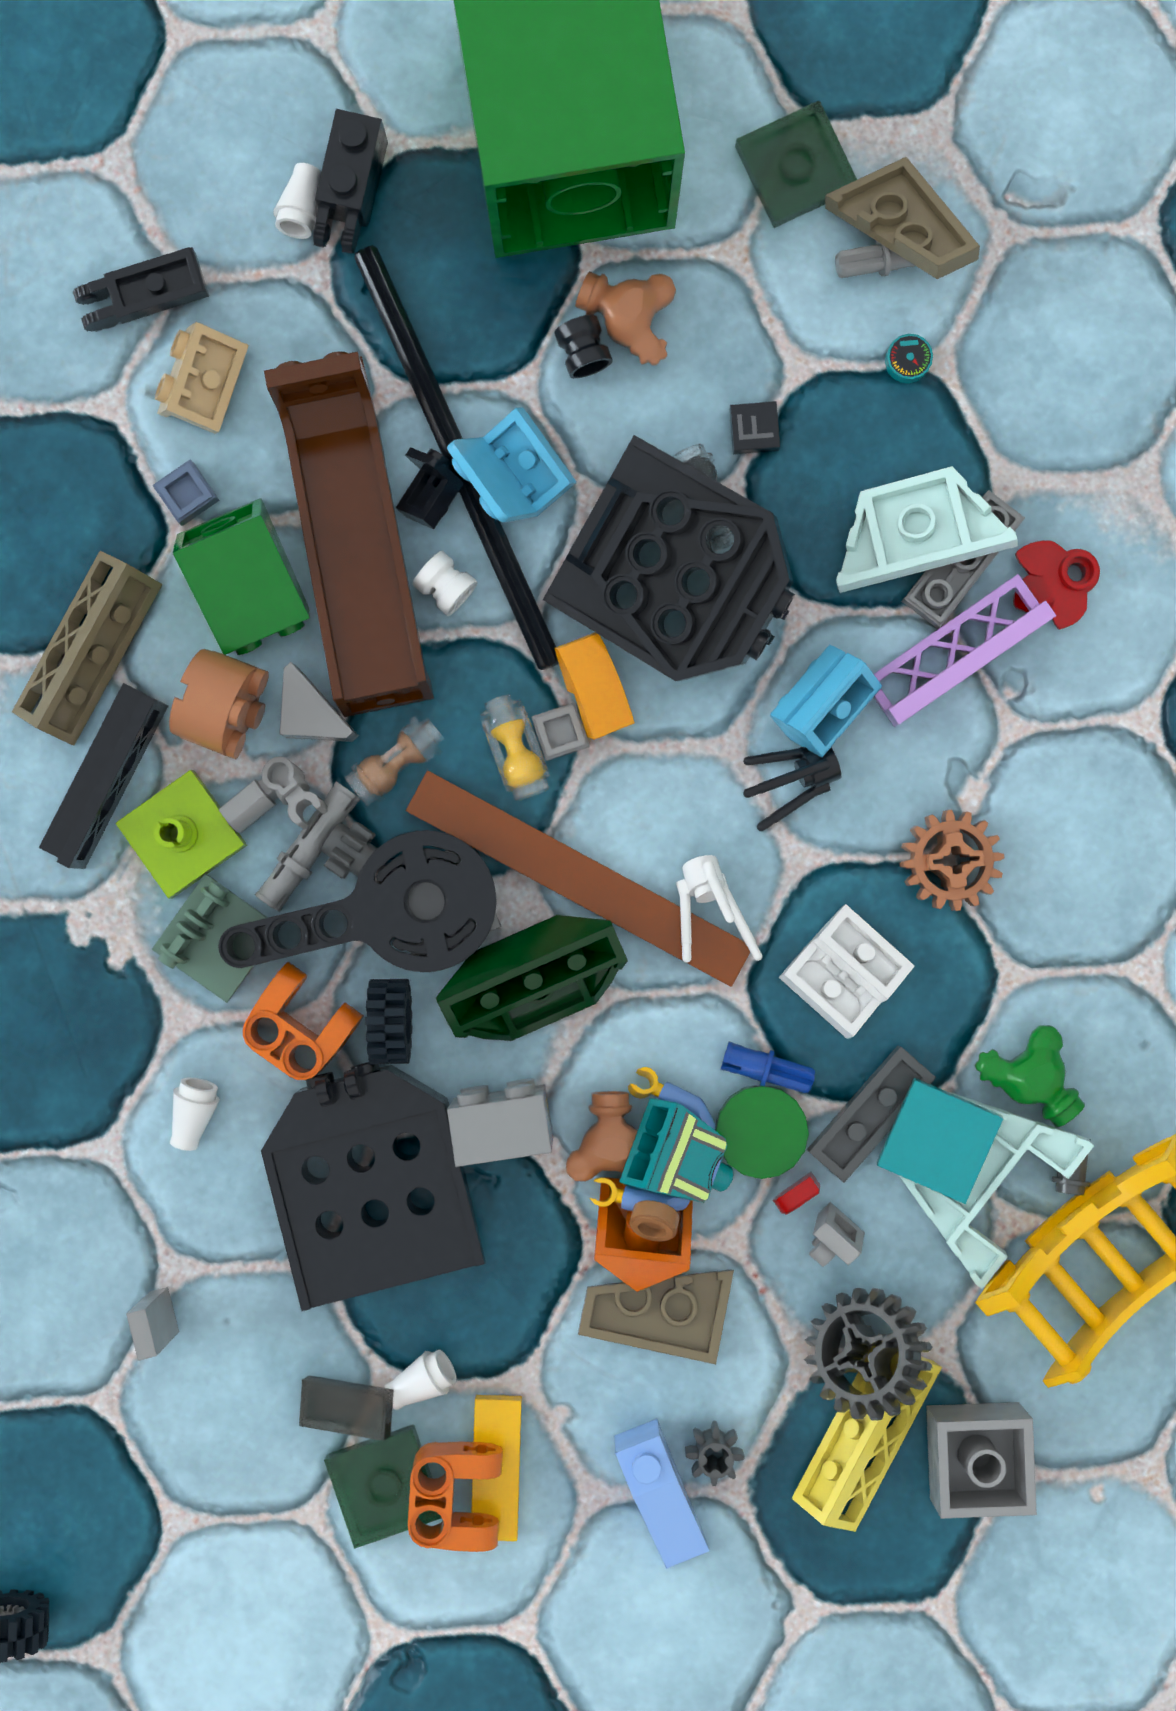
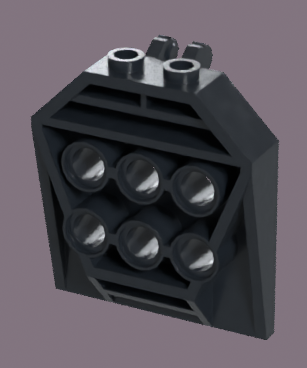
M633 435L544 596L543 601L674 681H685L744 665L750 657L757 660L766 645H770L775 637L771 634L770 630L766 629L773 617L785 620L789 613L787 609L795 594L789 591L793 584V578L778 519L772 512ZM679 500L684 505L685 513L683 519L675 525L668 526L663 520V509L667 503ZM720 528L730 529L734 535L732 547L723 554H716L711 548L710 540L712 535ZM656 542L661 550L660 559L656 565L645 568L639 559L640 550L646 543ZM703 569L709 576V587L705 593L693 596L687 588L688 577L692 572ZM625 583L633 584L637 590L636 602L628 609L620 607L616 599L618 589ZM678 610L684 615L686 626L681 635L670 637L664 629V620L670 612Z
M366 1062L350 1067L351 1070L345 1071L342 1078L334 1079L333 1072H328L307 1079V1087L301 1088L293 1095L261 1149L301 1312L317 1306L456 1270L483 1265L486 1262L464 1166L455 1167L447 1108L449 1107L448 1098L393 1065L380 1068L379 1064ZM402 1133L414 1134L420 1141V1151L414 1155H407L401 1152L397 1146L398 1135ZM363 1144L370 1147L375 1155L374 1164L366 1167L358 1165L352 1157L354 1146ZM318 1156L327 1162L329 1166V1175L327 1177L317 1178L309 1172L307 1162L310 1157ZM416 1188L428 1189L434 1196L435 1204L428 1209L418 1208L413 1204L410 1193ZM375 1199L383 1201L389 1209V1217L384 1220L372 1219L366 1211V1202ZM326 1211L337 1213L342 1218L343 1230L338 1232L327 1230L321 1222L322 1213Z

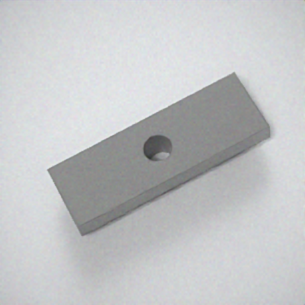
M990 490L982 496L991 506V512L1007 528L1011 527L1015 531L1025 519V517ZM998 552L970 559V565H963L961 562L926 570L902 602L935 628L939 629Z

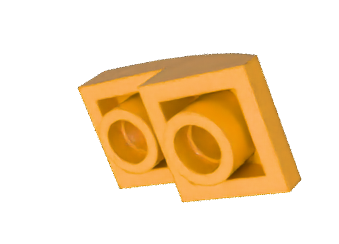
M594 632L554 648L567 691L575 695L587 737L595 740L635 723L615 666L599 634Z

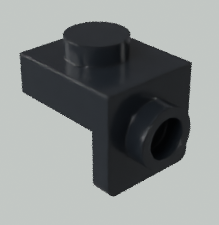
M410 447L405 456L420 470L395 508L406 518L435 529L464 483L450 470L453 466L452 462L444 455L433 449H429L427 453Z

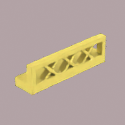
M872 1346L871 1349L869 1350L868 1354H869L870 1352H872V1351H873V1348H875V1347H877V1346ZM899 1352L891 1359L890 1368L892 1375H894L897 1368ZM867 1356L864 1360L865 1362H869ZM921 1357L922 1361H928L933 1367L930 1371H920L918 1377L924 1380L927 1387L924 1390L910 1388L916 1402L913 1405H905L900 1402L901 1413L896 1416L889 1428L887 1426L894 1416H889L885 1411L883 1419L878 1421L871 1420L868 1414L862 1420L853 1419L850 1409L845 1413L837 1412L792 1499L822 1525L856 1532L942 1369L940 1365L930 1359ZM858 1372L852 1386L864 1394L874 1393L871 1383L865 1382L861 1373ZM875 1456L871 1466L865 1470L869 1460ZM853 1498V1500H852L850 1506L848 1507V1509H847L845 1515H844V1514H841V1513L843 1512V1510H844V1508H845L847 1502Z

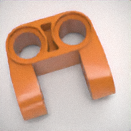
M288 961L269 983L243 1025V1038L245 1043L254 1052L289 1077L296 1080H307L316 1076L330 1063L353 1034L364 1015L344 1002L320 1035H316L284 1012L307 978V974ZM263 1017L270 1018L277 1024L278 1036L274 1042H267L258 1034V1023ZM299 1045H307L315 1051L316 1064L312 1069L302 1068L296 1062L295 1051Z
M460 1441L427 1443L415 1454L410 1477L408 1531L413 1542L425 1548L468 1552H485L493 1550L498 1546V1518L484 1513L453 1512L455 1478L493 1479L502 1474V1447L492 1443ZM434 1462L440 1464L446 1472L440 1478L432 1479L423 1474L422 1466ZM431 1510L441 1515L443 1520L437 1525L429 1526L421 1522L418 1516L425 1511Z

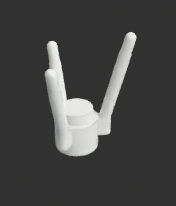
M704 855L686 862L682 866L685 879L676 882L680 896L683 961L688 963L692 958L691 896H694L698 903L716 900L725 920L728 923L735 922L753 958L756 961L761 960L762 953L728 888L725 875L721 872L717 857Z

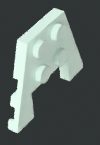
M954 1094L1000 1114L1004 1118L966 1204L902 1176L900 1178L938 1228L953 1253L969 1272L975 1284L983 1289L1008 1255L1005 1250L970 1225L971 1221L1027 1150H1030L1069 1179L1092 1150L1094 1144L1086 1137Z

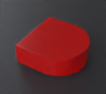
M810 1172L782 1191L772 1201L782 1214L787 1215L818 1195L820 1183L813 1173Z

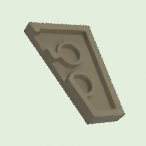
M907 157L825 195V209L936 279L979 259L980 245Z
M734 1270L674 1276L638 1292L624 1282L587 1286L578 1335L716 1364Z

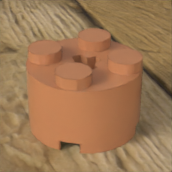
M200 650L187 666L180 681L188 685L183 700L174 697L169 720L170 732L181 739L237 759L244 747L248 728L257 729L263 718L265 704L259 702V698L267 685L269 672L216 651Z

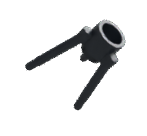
M800 747L798 749L764 753L744 758L743 762L745 765L801 759L794 762V771L745 789L743 795L746 798L768 792L797 780L800 781L804 788L811 785V788L758 823L757 829L759 831L766 830L814 797L831 791L829 783L842 777L839 762L832 748L823 757L814 754L806 747Z

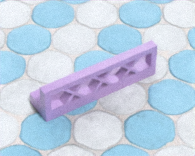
M1017 574L874 673L878 681H881L891 673L911 676L908 695L896 704H891L882 689L877 692L874 699L895 727L1057 615L1046 600L1041 604L1038 603L1020 575ZM1014 589L1029 612L1016 621L996 618L999 598ZM991 604L989 616L977 614ZM967 620L987 623L984 643L978 647L957 644L960 626ZM994 624L1007 626L992 636ZM953 631L951 643L938 641ZM930 646L949 649L946 669L939 674L919 671L922 651ZM956 651L968 653L954 663ZM914 658L912 670L899 668ZM917 677L930 679L915 690Z

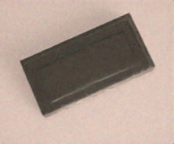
M309 1375L302 1379L299 1426L384 1441L391 1436L394 1389Z

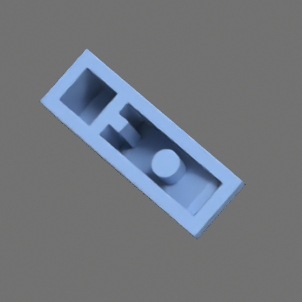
M658 1419L615 1435V1454L632 1497L666 1569L709 1552L708 1544Z

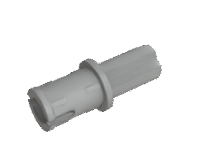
M877 241L875 245L843 250L835 256L836 271L840 278L879 272L881 276H888L890 271L915 267L914 264Z

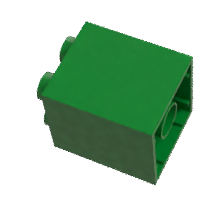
M453 0L495 258L675 229L685 149L660 1Z

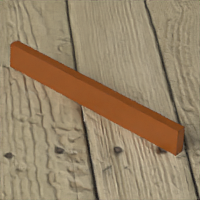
M427 770L405 811L462 840L469 846L604 919L610 920L615 925L683 961L680 906ZM691 913L692 958L688 964L732 987L750 954L748 946H746L743 940Z

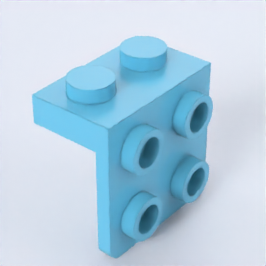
M523 407L515 408L484 437L455 439L447 446L449 453L453 457L452 465L463 479L472 483L481 496L479 501L482 508L490 517L503 523L537 517L577 483Z

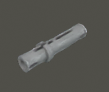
M335 782L324 800L328 812L324 815L318 810L314 812L307 822L309 827L305 830L302 829L287 852L281 851L276 858L279 863L259 891L256 892L255 896L280 912L302 879L307 880L312 874V871L309 869L322 852L321 848L330 833L339 823L345 820L357 802L360 801V798L338 782Z

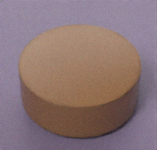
M646 1200L634 1205L629 1225L640 1237L661 1242L675 1237L680 1217L677 1211L669 1205Z

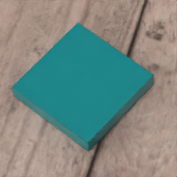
M914 1078L877 1160V1166L966 1204L1004 1118L1000 1114Z

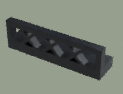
M125 683L122 684L39 846L40 849L58 857L57 863L67 868H86L169 705Z

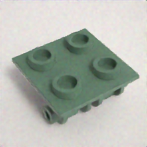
M205 874L152 950L160 955L158 960L172 969L176 966L228 1003L253 966L235 968L225 963L219 953V940L222 934L230 927L268 917ZM243 932L238 934L233 941V950L239 958L246 960L252 956L255 950L253 938Z

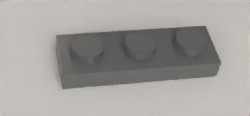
M897 1045L807 1148L808 1152L845 1183L892 1129L913 1079L917 1078L931 1084L936 1077L906 1050Z

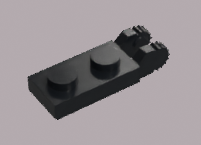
M193 247L103 274L104 278L77 286L73 291L76 303L88 305L96 301L99 302L107 299L109 296L111 297L113 305L90 312L81 318L84 330H87V332L114 327L119 322L123 324L209 297Z

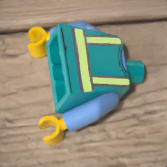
M639 1068L636 1073L646 1077L650 1087L643 1090L637 1085L630 1083L628 1085L630 1094L639 1099L646 1098L652 1094L658 1097V1099H649L619 1183L627 1186L625 1189L616 1188L611 1180L605 1177L596 1178L593 1180L594 1182L609 1185L611 1194L604 1201L591 1197L589 1199L600 1207L609 1206L613 1202L620 1203L622 1209L632 1211L634 1205L640 1201H657L669 1205L678 1212L684 1210L690 1200L704 1203L708 1200L712 1188L719 1192L726 1190L733 1180L732 1167L721 1162L727 1147L726 1138L715 1131L716 1124L704 1101L700 1097L672 1083L666 1082L665 1085L659 1083L656 1072L651 1068Z

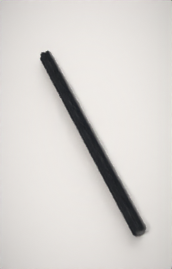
M367 246L355 253L354 258L440 451L442 455L452 462L453 457L449 453L447 446L453 440L463 438L376 246ZM452 466L450 470L464 483L459 493L538 669L546 670L554 667L559 663L554 649L556 645L500 521L493 519L485 512L479 501L481 496L472 483L463 479Z

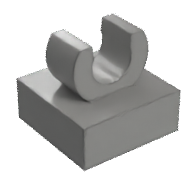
M830 1202L818 1213L813 1232L816 1238L812 1241V1245L815 1247L809 1252V1255L822 1267L827 1265L835 1255L847 1265H850L861 1254L865 1232Z

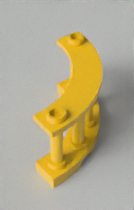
M1176 1134L1133 1155L1136 1165L1115 1177L1109 1170L1093 1181L1090 1187H1085L1084 1196L1075 1195L1062 1205L1025 1240L1030 1249L1015 1265L1010 1260H1006L975 1301L987 1317L1005 1310L1010 1313L1015 1312L1054 1357L1055 1361L1042 1380L1048 1388L1067 1382L1075 1384L1083 1380L1091 1371V1363L1118 1329L1149 1300L1176 1281V1236L1141 1196L1142 1192L1161 1182L1164 1184L1170 1183L1176 1190ZM1119 1206L1127 1207L1166 1253L1139 1274L1098 1227L1099 1221ZM1077 1239H1084L1124 1285L1120 1291L1099 1309L1059 1263L1060 1255ZM1043 1274L1085 1321L1068 1343L1061 1338L1029 1300V1291Z

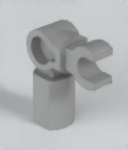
M281 756L272 758L264 765L260 781H252L219 808L227 823L238 833H242L276 805L275 800L277 798L284 805H288L287 811L291 821L304 830L309 827L303 818V812L307 806L313 805L323 815L328 812L325 802L309 791L310 787L305 781L303 771L289 759Z

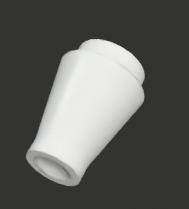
M297 163L294 166L293 174L273 210L276 218V228L292 238H309L316 224L318 206L315 197L321 171L311 164Z
M188 1077L181 1079L180 1086L173 1090V1122L170 1144L173 1147L186 1151H193L198 1148L200 1138L220 1101L216 1095L218 1087L214 1083L200 1078Z
M437 1350L433 1353L425 1351L394 1380L384 1385L385 1397L393 1409L399 1410L410 1404L445 1395L449 1392V1387L456 1383L454 1367L443 1351Z

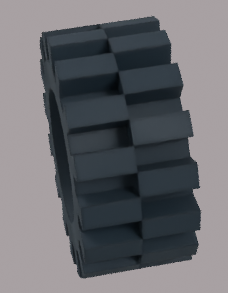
M370 979L366 1000L367 1017H365L369 1063L409 1064L413 1028L412 996H410L411 986L409 985V979Z
M10 1589L9 1593L2 1594V1590H0V1663L7 1662L9 1657H14L16 1660L25 1658V1653L34 1655L38 1653V1648L44 1649L47 1645L49 1635L48 1597L44 1598V1594L37 1593L34 1595V1591L31 1590L18 1593L19 1590Z

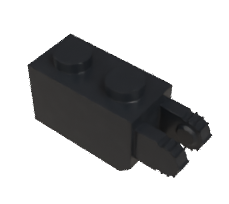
M340 109L335 110L315 197L318 206L313 232L315 246L326 247L330 239L333 220L345 222L341 236L342 252L350 254L355 252L361 226L367 227L371 219L388 145L382 119Z

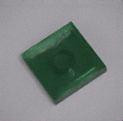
M820 100L736 139L735 148L773 228L825 205L826 194L857 180Z
M414 1424L327 1454L324 1459L354 1549L408 1530L410 1477L415 1454L422 1447ZM427 1463L422 1466L421 1470L425 1476L432 1478ZM431 1510L425 1511L418 1516L424 1524L442 1519L441 1515Z

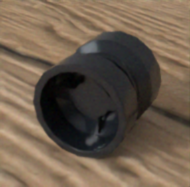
M584 315L571 319L557 327L554 331L558 346L568 354L565 365L570 378H583L593 375L607 368L613 361L608 346L600 343L599 336L602 329L596 315Z

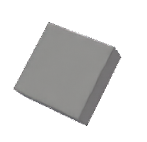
M575 702L531 717L546 761L590 747Z

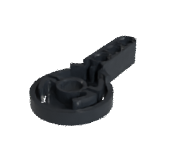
M422 830L408 832L390 839L375 850L364 864L357 879L355 889L348 897L230 927L222 934L219 940V953L228 965L235 968H244L347 942L360 941L369 945L384 960L399 968L414 972L441 971L466 960L487 938L496 914L495 884L484 860L472 847L462 840L438 831ZM423 846H432V847H437V848H441V849H444V850L453 851V852L457 853V854L459 855V857H458L457 855H455L454 853H451V852H447V853H446V852H444V851L437 850V849L424 848ZM402 852L403 854H401V855H399L398 857L394 858L385 868H382V869L378 872L376 879H377L378 881H381L382 884L377 883V882L375 881V875H376L377 871H378L382 866H384L392 857H394V856L397 855L398 853ZM431 858H439V859L448 860V861H451V862L456 863V864H458V865L456 866V865L451 864V863L446 862V861L436 860V859H431ZM422 883L436 885L444 895L443 910L437 917L430 920L416 917L411 912L408 904L411 891ZM332 910L342 912L347 919V929L340 937L330 936L324 929V918ZM469 918L476 921L475 923L470 920L469 923L459 933H457L455 936L451 938L448 937L454 934L456 931H458L469 920ZM287 921L294 922L301 930V940L294 948L283 946L278 938L280 927ZM242 932L250 935L255 943L254 953L246 960L239 958L233 950V941ZM472 933L456 948L452 949L451 951L448 950L449 948H452L460 941H462L468 934ZM393 937L398 938L392 942V945L398 950H406L417 954H427V956H416L406 952H399L391 946L390 941ZM422 939L424 940V943H423L422 945L411 944V943H421V942H422Z

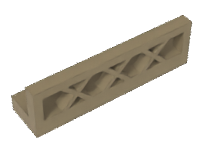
M99 551L15 704L12 713L35 728L74 746L162 584L129 564ZM110 567H112L113 569H112L111 573L109 574V576H108V578H107L105 584H104L103 586H101V584H102L104 578L106 577V575H107V573H108ZM87 613V616H86V618H85L83 624L79 627V624H80L81 620L83 619L84 615ZM65 653V656H64V658H63V660H62L60 666L57 667V664H58L59 660L61 659L62 655ZM42 694V698L37 708L35 709L34 713H32L31 711L33 710L36 702Z

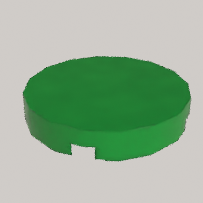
M766 1085L744 1087L729 1096L719 1110L715 1131L726 1138L727 1147L724 1158L727 1163L741 1174L758 1179L777 1177L793 1168L804 1154L809 1136L806 1116L797 1101L782 1089Z

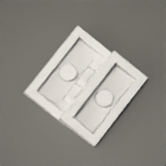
M845 904L804 947L779 978L846 1039L855 1036L880 1003L889 999L914 968V965Z

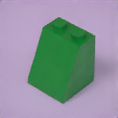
M261 498L177 534L173 555L224 655L236 651L237 655L246 654L261 646V639L277 632L280 637L287 636L305 626L303 621L310 618L309 606Z

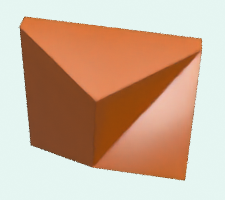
M605 1177L611 1180L616 1188L625 1189L627 1186L619 1183L620 1179ZM601 1183L599 1201H604L610 1196L611 1189L608 1184ZM690 1200L684 1210L677 1212L680 1219L675 1237L661 1242L651 1241L637 1235L629 1225L632 1211L622 1209L620 1203L613 1202L606 1207L599 1206L594 1260L636 1292L689 1271L693 1200Z

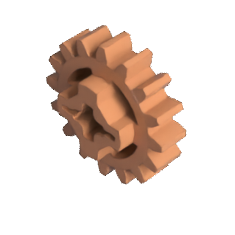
M952 810L943 811L942 822H939L933 814L924 817L927 829L913 826L910 831L916 838L915 843H902L901 848L911 853L910 859L900 862V867L911 868L912 875L904 881L906 886L918 884L921 887L916 895L918 900H925L932 895V908L941 909L946 900L949 902L951 911H961L962 899H965L970 906L979 905L977 893L981 892L991 895L994 890L988 883L989 878H1002L1003 875L1002 872L993 868L995 861L1005 858L1003 853L993 852L991 847L1000 840L999 836L986 837L983 834L988 825V822L985 820L971 825L972 813L962 812L957 821H955V815ZM939 832V835H937V845L929 854L923 855L928 841ZM963 833L974 840L979 850H973L963 841ZM951 853L952 855L970 858L969 861L954 865L953 869L951 866L933 863L935 859H943V856H948ZM980 866L977 877L967 886V876L975 867ZM924 871H931L940 878L941 887L944 890L933 885Z

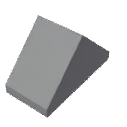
M292 662L284 667L280 735L294 739L353 742L359 735L306 675Z

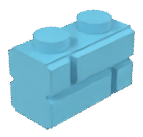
M829 644L823 653L809 665L806 673L788 694H785L780 699L777 707L771 712L770 717L791 741L823 757L835 743L836 739L843 734L882 688V685L861 659L849 653L846 654L844 651Z

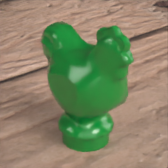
M1040 1025L1034 1029L1029 1037L1026 1050L1010 1061L1000 1057L994 1049L988 1053L981 1052L979 1054V1060L976 1062L975 1068L980 1072L981 1081L988 1080L993 1087H1001L1012 1100L1020 1104H1044L1042 1109L1043 1118L1049 1119L1055 1127H1061L1069 1123L1085 1107V1103L1078 1096L1079 1092L1077 1089H1065L1063 1087L1066 1074L1065 1065L1060 1055L1063 1040L1061 1034L1053 1026Z

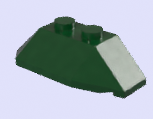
M555 915L476 950L464 961L437 995L436 1000L455 1037L467 1038L469 1035L481 1039L513 1041L596 1004L614 980L618 970H622L628 960L610 920Z

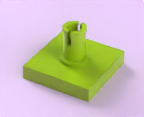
M194 770L186 772L115 823L168 899H173L205 874H208L247 846L241 835L222 816L219 811V804Z

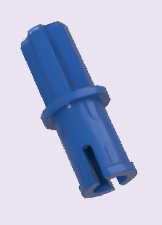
M730 1041L728 1042L720 1069L760 1081V1086H765L766 1082L802 1093H808L811 1090L815 1079V1070L811 1067L774 1057V1051L772 1050L769 1053H765Z

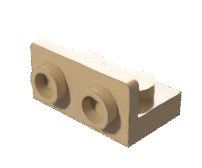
M197 321L187 327L186 331L179 330L170 350V356L176 358L171 374H163L156 390L155 400L161 402L157 414L164 417L172 415L214 434L218 433L249 345Z

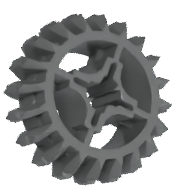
M855 1288L853 1289L852 1298L846 1293H839L836 1295L837 1307L828 1303L821 1306L827 1318L826 1320L814 1318L810 1321L819 1332L817 1337L809 1336L805 1339L809 1346H815V1355H809L804 1360L807 1364L817 1365L818 1368L809 1379L815 1384L825 1383L819 1396L823 1400L835 1398L834 1409L841 1413H845L850 1409L853 1419L862 1420L868 1414L871 1420H882L884 1411L889 1416H897L901 1413L900 1402L905 1405H913L916 1402L910 1388L924 1390L927 1387L924 1380L918 1377L919 1370L930 1371L933 1368L931 1363L921 1360V1352H929L933 1348L931 1343L918 1340V1337L924 1334L927 1327L924 1323L919 1322L911 1324L916 1310L909 1306L901 1308L902 1299L897 1295L891 1294L886 1298L884 1290L873 1288L869 1295L865 1289ZM876 1314L890 1326L893 1332L888 1335L879 1334L876 1336L871 1326L865 1325L862 1316ZM844 1334L846 1340L845 1347L839 1354V1345ZM867 1345L877 1346L867 1355L869 1362L859 1361L869 1352ZM899 1352L897 1368L894 1375H892L890 1368L891 1359ZM847 1372H860L865 1382L871 1383L874 1393L864 1394L858 1391L848 1382L844 1374Z

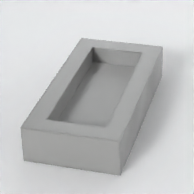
M168 1287L150 1291L126 1313L138 1361L157 1356L179 1333Z

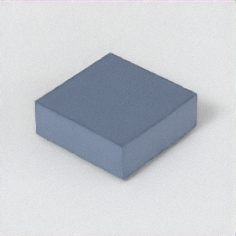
M191 459L152 485L181 526L220 501Z

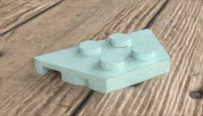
M953 466L860 491L855 509L856 519L854 526L849 531L846 542L847 552L842 570L838 572L837 586L839 592L842 593L1018 547L1017 535L1011 527L1007 528L991 512V506L979 494L971 491L967 486V481Z

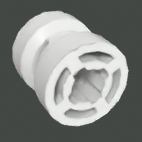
M442 550L424 565L415 577L412 585L423 595L432 594L436 600L437 608L446 616H450L467 600L478 582L469 573L459 572L457 569L454 570L453 559Z

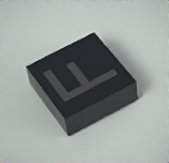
M777 401L730 405L733 455L779 451L780 437Z

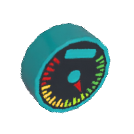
M908 333L899 336L892 342L885 355V366L889 375L896 381L907 384L917 382L923 378L933 361V352L930 344L926 339L917 334Z

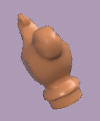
M589 271L580 288L575 307L586 311V315H594L596 312L601 313L604 316L608 336L613 342L629 348L631 354L639 357L642 365L649 362L651 365L656 366L667 357L665 350L667 342L663 339H658L651 331L650 326L654 315L673 301L676 293L673 280L664 274L651 275L648 280L628 279L615 286H611L605 274L602 273L599 276Z
M601 1091L591 1093L592 1105L588 1106L591 1113L598 1117V1120L586 1131L579 1149L572 1151L566 1162L567 1174L575 1181H588L601 1171L623 1172L638 1131L633 1126L627 1124L623 1118L632 1109V1105L629 1104V1092Z

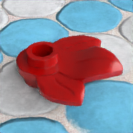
M1049 540L1033 542L1020 548L1015 553L1019 564L1028 573L1022 580L1039 604L1046 600L1057 615L1052 619L1057 629H1064L1079 621L1087 610V592L1096 586L1100 577V567L1096 558L1090 552L1083 549L1066 551L1057 543ZM1070 565H1076L1080 568L1082 576L1079 581H1073L1068 576ZM1015 592L1013 606L1020 611L1029 612Z

